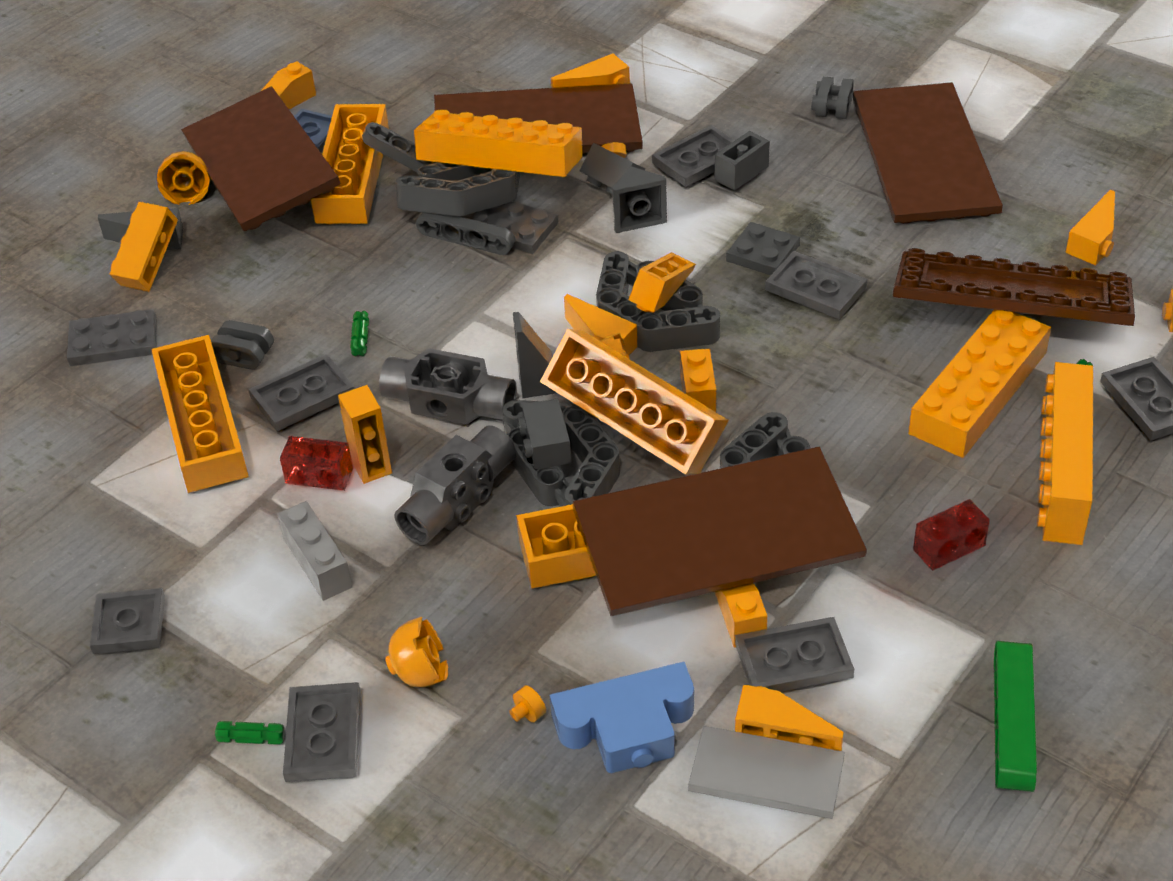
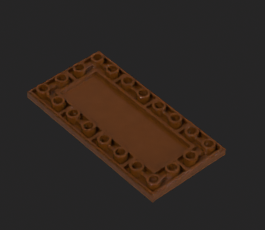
M953 82L853 91V101L894 223L907 224L912 221H936L945 218L961 219L967 216H990L991 214L1002 213V202Z
M632 83L434 95L435 111L448 110L452 114L469 112L473 113L474 116L480 117L495 115L498 119L507 120L509 118H521L526 122L543 120L553 125L570 123L573 127H581L582 154L588 153L593 143L599 146L612 142L623 143L626 145V152L643 149Z
M272 86L181 129L195 154L204 161L209 177L243 231L256 229L263 222L273 217H281L286 211L296 206L305 205L310 199L320 194L330 193L334 187L341 184L337 174Z
M911 248L902 254L893 289V297L1127 326H1134L1135 321L1132 279L1127 277V274L1116 271L1110 272L1109 275L1098 274L1097 270L1090 268L1072 271L1063 265H1052L1051 268L1039 267L1038 263L1030 261L1023 262L1021 265L1012 264L1010 260L1004 258H995L993 261L982 260V257L977 255H966L965 258L953 257L954 255L950 252L942 251L937 252L935 255L926 254L922 249Z
M820 446L573 501V511L610 616L865 557L867 553L866 546Z

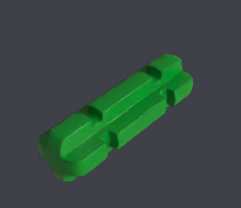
M356 311L353 314L354 322L352 323V340L350 343L351 354L355 357L366 354L369 329L368 313L366 311Z
M219 721L216 725L215 736L218 742H232V739H235V743L264 744V740H268V744H282L285 730L283 724L269 723L268 726H265V723L236 722L235 725H232V721Z

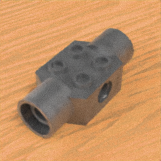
M430 348L412 360L388 357L383 364L379 379L381 396L409 402L411 414L461 424H468L479 416L503 420V406L509 401L516 400L517 386L514 379L487 374L484 358Z
M490 425L484 427L471 441L455 435L415 473L410 498L394 514L396 524L402 533L411 541L420 545H426L443 528L453 531L461 522L466 521L470 513L480 503L488 499L495 477L515 459L517 451L511 438L501 429Z

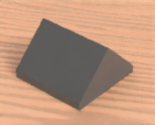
M630 166L612 187L615 233L667 223L665 176Z

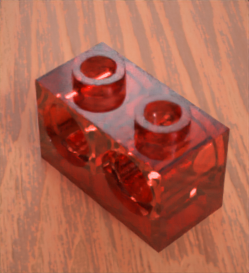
M289 436L280 456L286 484L345 491L353 471L349 443Z
M968 499L917 523L913 550L933 571L986 546L990 519L971 499Z

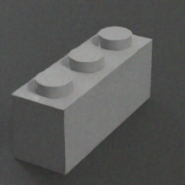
M302 502L277 513L284 541L322 600L324 601L352 588L346 559L308 502Z

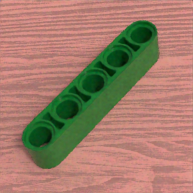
M996 641L995 786L998 789L1035 791L1037 761L1033 645L1031 643Z

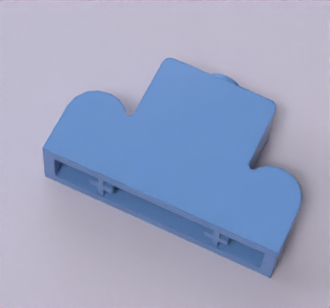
M685 662L549 695L551 716L560 742L567 748L581 749L586 747L592 739H596L608 773H615L634 767L642 768L651 763L674 757V730L671 723L686 722L692 717L694 712V686Z

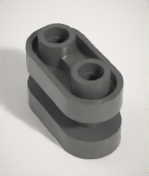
M823 76L822 81H817L816 95H813L811 110L815 111L816 116L823 117L827 116L829 109L836 110V118L847 119L853 96L854 80L843 78L841 86L834 85L833 77ZM832 95L838 96L837 100H833Z
M228 320L222 324L217 335L212 338L211 343L218 363L255 369L263 360L264 354L273 345L274 338L266 327Z

